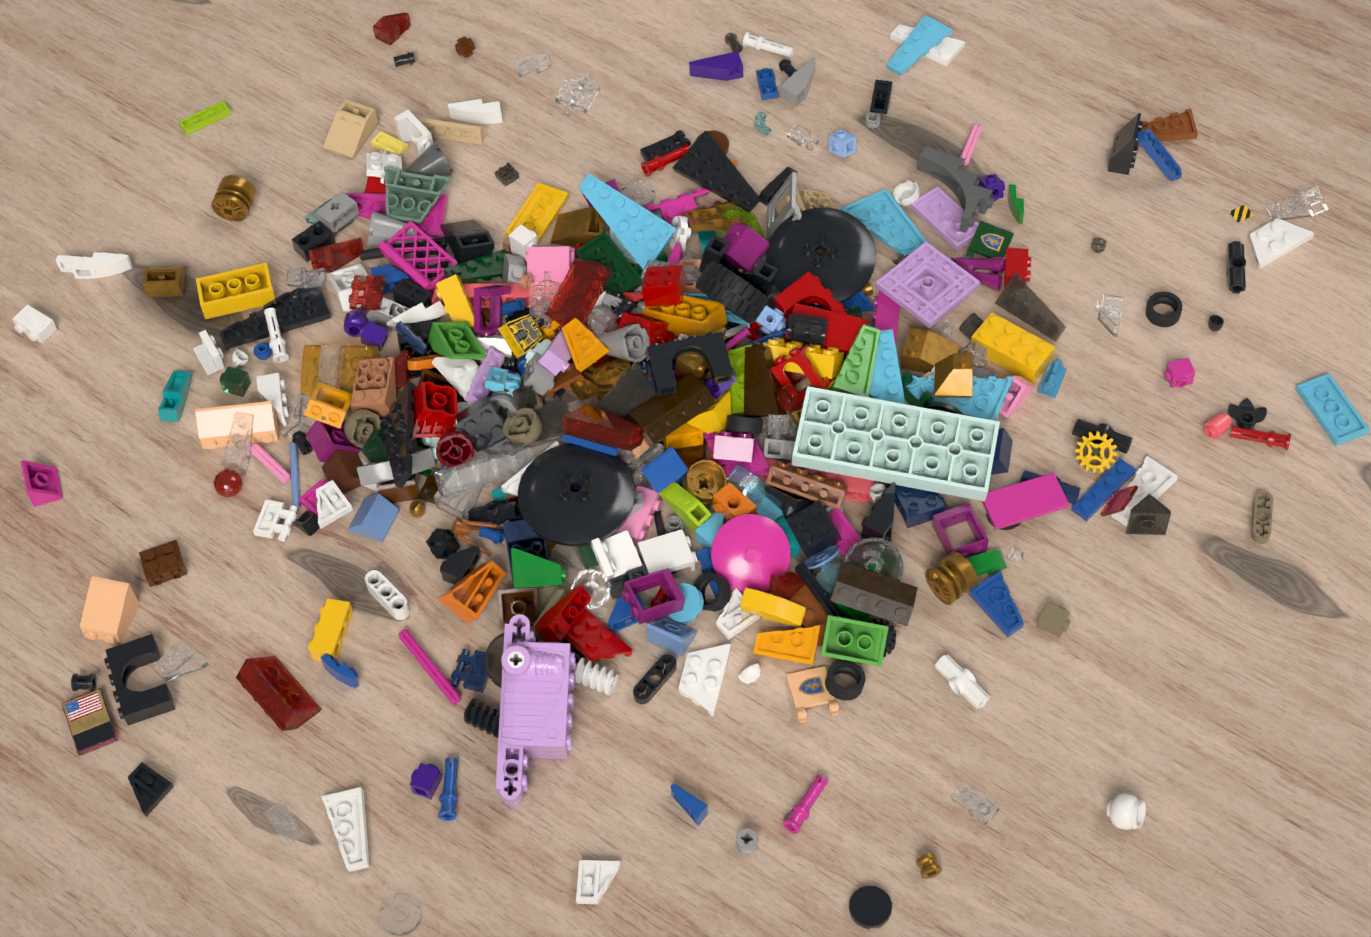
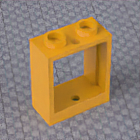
M318 381L304 416L340 429L349 410L352 394Z

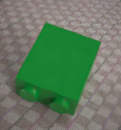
M516 548L511 549L514 589L563 587V582H566V571L561 569L560 564Z

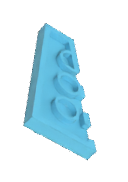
M924 15L886 64L887 69L901 76L915 65L919 58L926 56L930 49L935 45L938 46L946 36H950L953 33V29Z

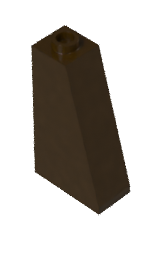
M753 343L752 347H745L744 416H787L779 381L770 370L774 365L771 349L763 347L761 343Z

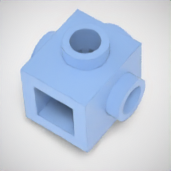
M837 130L829 135V152L844 158L856 152L855 135L847 133L845 130Z
M765 306L756 322L762 327L761 330L764 333L770 335L785 329L787 320L783 317L784 313L779 309L775 308L772 310Z

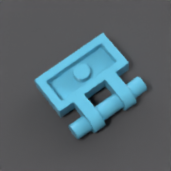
M490 366L485 388H489V390L494 392L508 389L511 395H515L519 392L522 379L517 373L511 374L506 369Z

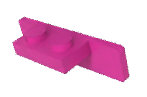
M700 188L694 190V194H680L677 196V199L671 200L667 198L660 201L661 204L654 206V203L645 205L644 208L651 213L660 210L663 220L671 224L675 216H685L684 212L697 208L695 199L707 196L710 192L709 189L704 190Z

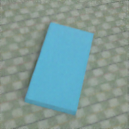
M1330 373L1296 385L1295 390L1335 446L1369 434V427Z

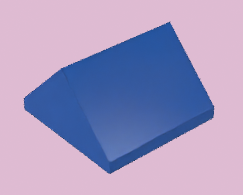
M672 446L641 469L647 484L657 494L689 471Z

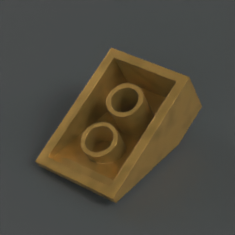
M910 326L902 353L901 368L928 373L934 368L935 363L953 353H963L964 348L928 329Z

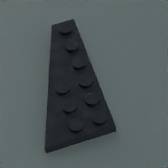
M706 130L672 167L674 172L705 189H709L710 192L748 213L761 201L757 193Z
M317 274L312 276V280L304 284L302 282L297 285L298 288L292 292H286L267 303L257 313L255 311L250 313L249 317L242 322L237 321L220 331L225 350L270 337L264 310L268 308H275L280 333L331 319Z
M409 381L396 402L391 404L387 416L383 417L380 423L395 486L401 489L412 474L413 456L409 455L413 447L410 435L413 434L414 411L411 408L415 397L411 393L415 390V384Z

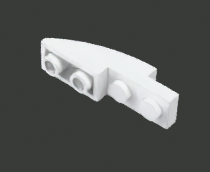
M94 252L92 258L70 255H57L56 258L60 271L72 272L76 279L107 277L132 269L129 255Z

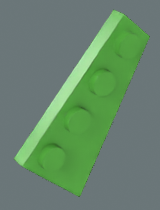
M864 324L860 327L831 387L832 390L869 398L881 330Z

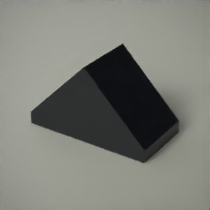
M875 80L870 112L888 113L891 103L892 81Z

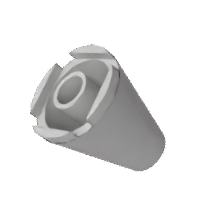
M372 212L368 247H378L382 241L386 243L407 223ZM413 228L409 229L406 232V236H415V230ZM396 241L393 245H400L402 241Z
M639 324L625 326L600 335L598 338L610 350L606 355L630 362L642 361L646 357L645 352L650 345L647 331L641 328Z

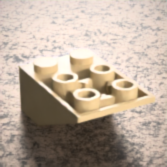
M345 99L335 114L323 149L354 158L378 124L375 109Z
M796 188V204L799 206L800 212L812 208H833L827 192ZM790 194L789 196L785 195L776 206L778 215L790 201Z

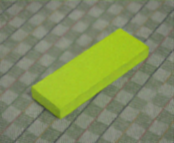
M223 100L178 121V124L185 135L188 136L232 115Z

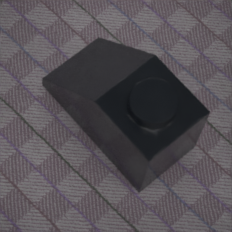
M475 545L450 554L447 560L443 561L440 566L443 581L455 585L473 571L481 558L479 546Z

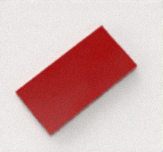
M795 303L792 314L828 319L825 346L821 345V347L826 349L828 347L839 348V351L844 353L849 352L860 327L863 324H868L867 319Z

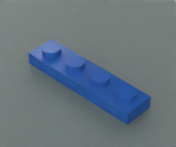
M1120 458L1072 506L1071 511L1085 521H1088L1135 474L1136 469Z

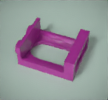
M492 285L474 288L475 333H481V336L490 337L492 334H501L498 330L501 327V295L511 294V286ZM482 296L490 297V322L487 327H484L482 324Z

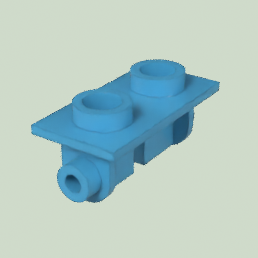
M1055 359L1052 364H1048L1037 393L1056 398L1067 368L1063 367L1060 359Z

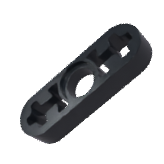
M786 167L759 194L760 202L767 206L792 172L797 173V171L791 167Z
M669 654L661 656L634 687L633 696L637 703H648L675 673L677 662L674 656ZM671 662V667L666 666L664 669V663L668 664ZM657 675L661 680L658 683H652L649 680L650 677ZM646 690V696H639V692L643 693Z

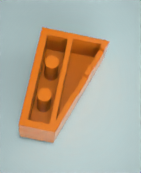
M493 561L483 563L439 596L437 600L465 623L477 620L506 572Z

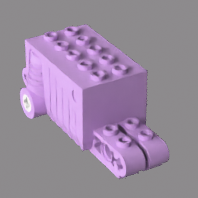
M521 614L513 616L509 624H505L504 649L501 658L503 667L496 791L498 797H502L504 803L509 807L519 806L523 801L524 791H528V779L525 771H529V758L568 759V751L572 750V739L569 731L573 729V718L570 710L574 708V698L571 690H574L575 687L574 673H572L576 665L575 653H571L570 643L536 642L534 631H531L529 619ZM520 629H521L522 639L519 638V634H518V632H520ZM511 770H517V773L514 775L508 774ZM511 785H513L515 792L510 796Z

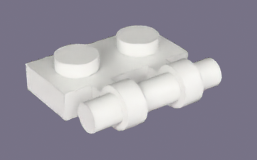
M265 500L253 530L254 535L273 539L276 532L280 533L278 540L284 542L286 537L290 535V527L292 522L296 520L298 508L291 505L289 510H284L285 505L283 502ZM281 518L285 519L283 525L279 524Z

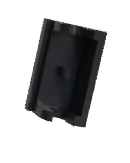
M404 278L392 289L394 301L411 309L422 303L426 309L427 305H432V292Z
M790 313L787 340L825 346L828 319Z

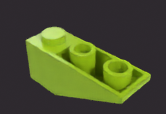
M675 481L658 493L693 533L712 516L696 497Z

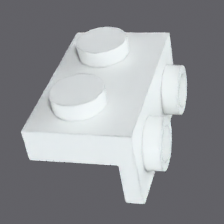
M206 330L199 332L202 344L193 348L206 374L211 375L224 369L221 360L224 356L220 348L216 349L215 346L217 344L212 335L209 336Z

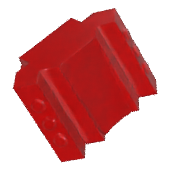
M623 312L617 329L631 324H639L641 328L647 331L650 345L654 343L664 344L676 339L674 333L667 330L668 322L641 313Z
M430 381L421 382L419 386H415V390L411 393L415 397V401L411 408L414 411V430L410 437L440 438L447 431L455 430L456 414L458 413L456 389L447 385H435Z

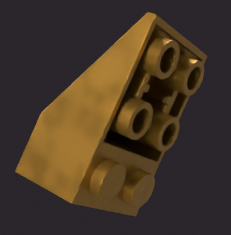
M594 207L559 214L551 243L576 246L577 243L584 245L602 232L608 233L609 226Z
M726 327L716 330L717 333H723L724 341L727 338V336H725L727 329ZM682 354L676 359L674 376L682 379L692 372L701 381L705 375V369L709 367L707 362L697 354Z

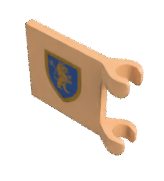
M825 666L786 674L799 723L807 722L805 708L828 703L831 716L839 715L838 703L825 686L827 676Z

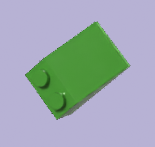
M467 322L432 323L428 342L434 352L449 359L486 358V354Z
M828 615L821 656L881 667L889 627Z

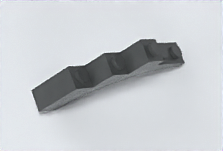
M925 146L919 155L917 170L940 180L957 196L963 210L959 231L966 233L969 227H973L975 219L980 213L985 215L988 208H992L994 198H992L993 191L979 186L980 182H977L979 174L965 170L966 166H963L964 158Z

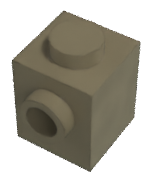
M1047 602L1039 616L1037 627L1060 637L1063 631L1066 632L1070 626L1071 621L1068 620L1070 612L1062 606H1056Z

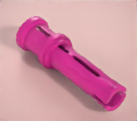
M816 776V779L800 803L794 805L788 819H784L782 824L789 832L798 834L803 821L809 818V810L828 784V780L825 777L820 780L822 776Z

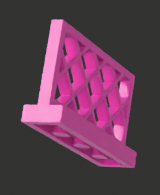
M412 221L407 223L386 243L382 241L378 245L382 255L400 271L409 275V279L414 284L432 293L436 283L446 277L443 274L444 268H441V261H449L452 263L450 266L458 264ZM413 228L415 230V236H406V232L409 229ZM415 240L414 247L405 248V241ZM418 240H426L427 247H417ZM396 241H402V248H394L391 245ZM437 250L439 252L438 257L429 258L430 251ZM417 251H426V258H417ZM405 252H414V257L406 259L404 257ZM416 262H426L425 269H417ZM429 262H438V268L428 269ZM428 273H437V277L431 282L428 279Z

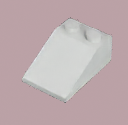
M360 263L326 273L343 312L355 310L360 306H369L376 295L373 281Z

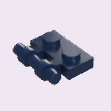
M399 321L396 324V332L421 356H425L428 353V345L420 336L414 334L409 325Z
M463 649L456 660L458 663L456 669L451 674V685L458 687L459 682L464 681V689L483 693L495 660V654L475 650L472 657L469 656L470 651L468 649ZM470 665L468 672H463L465 666Z

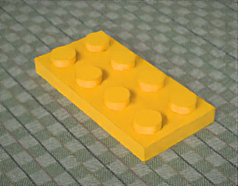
M537 182L506 229L505 236L508 237L517 227L523 225L528 230L536 233L539 245L569 199V193Z

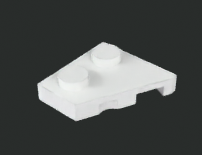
M737 588L732 592L730 601L716 621V627L728 640L760 619L758 615L742 612L740 603L743 595Z

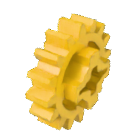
M1098 431L1096 436H1093L1090 432L1089 438L1082 436L1084 442L1077 443L1080 449H1075V452L1080 455L1076 457V460H1082L1079 465L1080 467L1086 465L1085 471L1088 472L1091 468L1093 469V474H1096L1097 469L1104 473V467L1110 469L1109 463L1115 464L1116 461L1112 458L1118 456V453L1113 452L1117 446L1111 445L1113 439L1107 440L1106 433L1101 437ZM1100 440L1103 442L1101 444H1094L1092 441ZM1086 446L1088 448V454L1084 457L1083 451ZM1090 446H1092L1096 450L1101 449L1100 456L1102 459H1100V457H1097L1096 455L1092 456L1093 451ZM1109 448L1110 454L1108 459H1106L1104 454ZM1099 461L1101 465H1091L1089 463Z

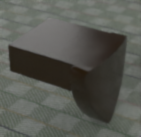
M432 471L427 476L418 494L419 499L433 504L438 503L448 485L437 471Z

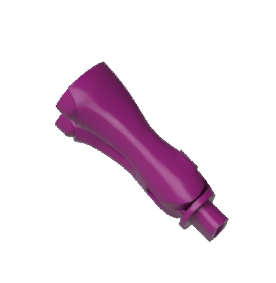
M1005 257L950 259L979 280L981 285L1000 292L1003 277L1001 274L976 272L975 270L1003 273Z

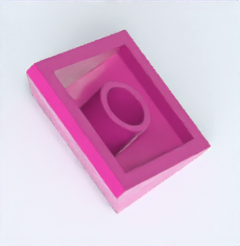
M25 460L21 461L26 492L34 507L60 500L63 497L57 467Z

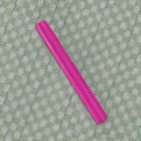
M407 629L399 632L400 640L451 704L456 705L460 702L461 696L410 632Z

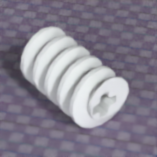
M581 658L574 670L575 682L578 684L582 683L585 687L590 686L591 689L597 688L598 692L604 691L605 695L612 694L619 675L613 676V669L607 674L605 666L600 671L598 663L592 668V661H588L585 665V658Z

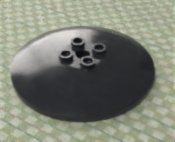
M833 208L807 209L801 211L802 217L800 220L796 219L793 221V215L775 230L769 241L770 245L767 248L766 263L778 268L774 285L780 292H783L807 272H810L812 276L816 275L819 278L824 289L828 288L831 291L836 302L842 303L859 293L873 274L876 264L874 240L866 226L847 212ZM822 249L825 251V254L819 256L816 254V251ZM815 303L806 304L807 306L824 307Z
M572 443L553 447L536 457L524 471L518 486L519 509L529 528L543 539L564 546L589 545L594 539L599 538L601 541L611 536L626 522L635 502V484L632 473L618 455H610ZM573 486L581 487L578 492L570 490Z

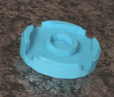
M682 583L678 587L685 598L683 610L669 616L676 622L687 624L694 621L698 613H701L704 600L701 591L695 586Z

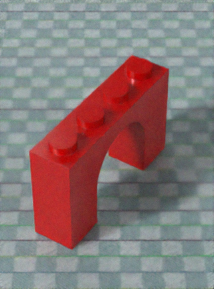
M807 272L774 298L775 306L784 313L786 318L793 312L795 303L803 305L810 303L820 304L829 311L848 315L844 311L845 308L842 303L836 302L831 291L828 288L824 289L819 278L816 275L812 276L810 272Z

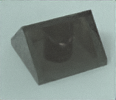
M1149 493L1130 510L1126 534L1166 535L1171 510Z

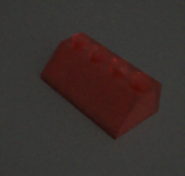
M574 260L545 315L563 327L575 317L585 325L612 271L598 262Z
M276 656L246 659L236 676L242 687L249 692L254 701L262 707L264 712L281 731L298 729L322 709Z

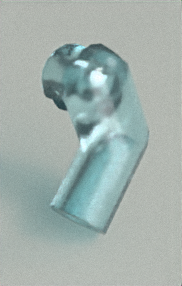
M758 112L757 116H755L754 126L758 131L768 136L771 129L765 125L766 114Z

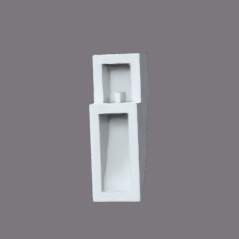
M482 99L448 104L450 118L475 124L503 123L499 101L482 104Z
M441 301L426 309L420 303L387 322V325L396 327L399 321H402L404 324L431 319L435 321L446 315Z

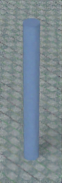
M290 443L292 505L300 509L297 444Z

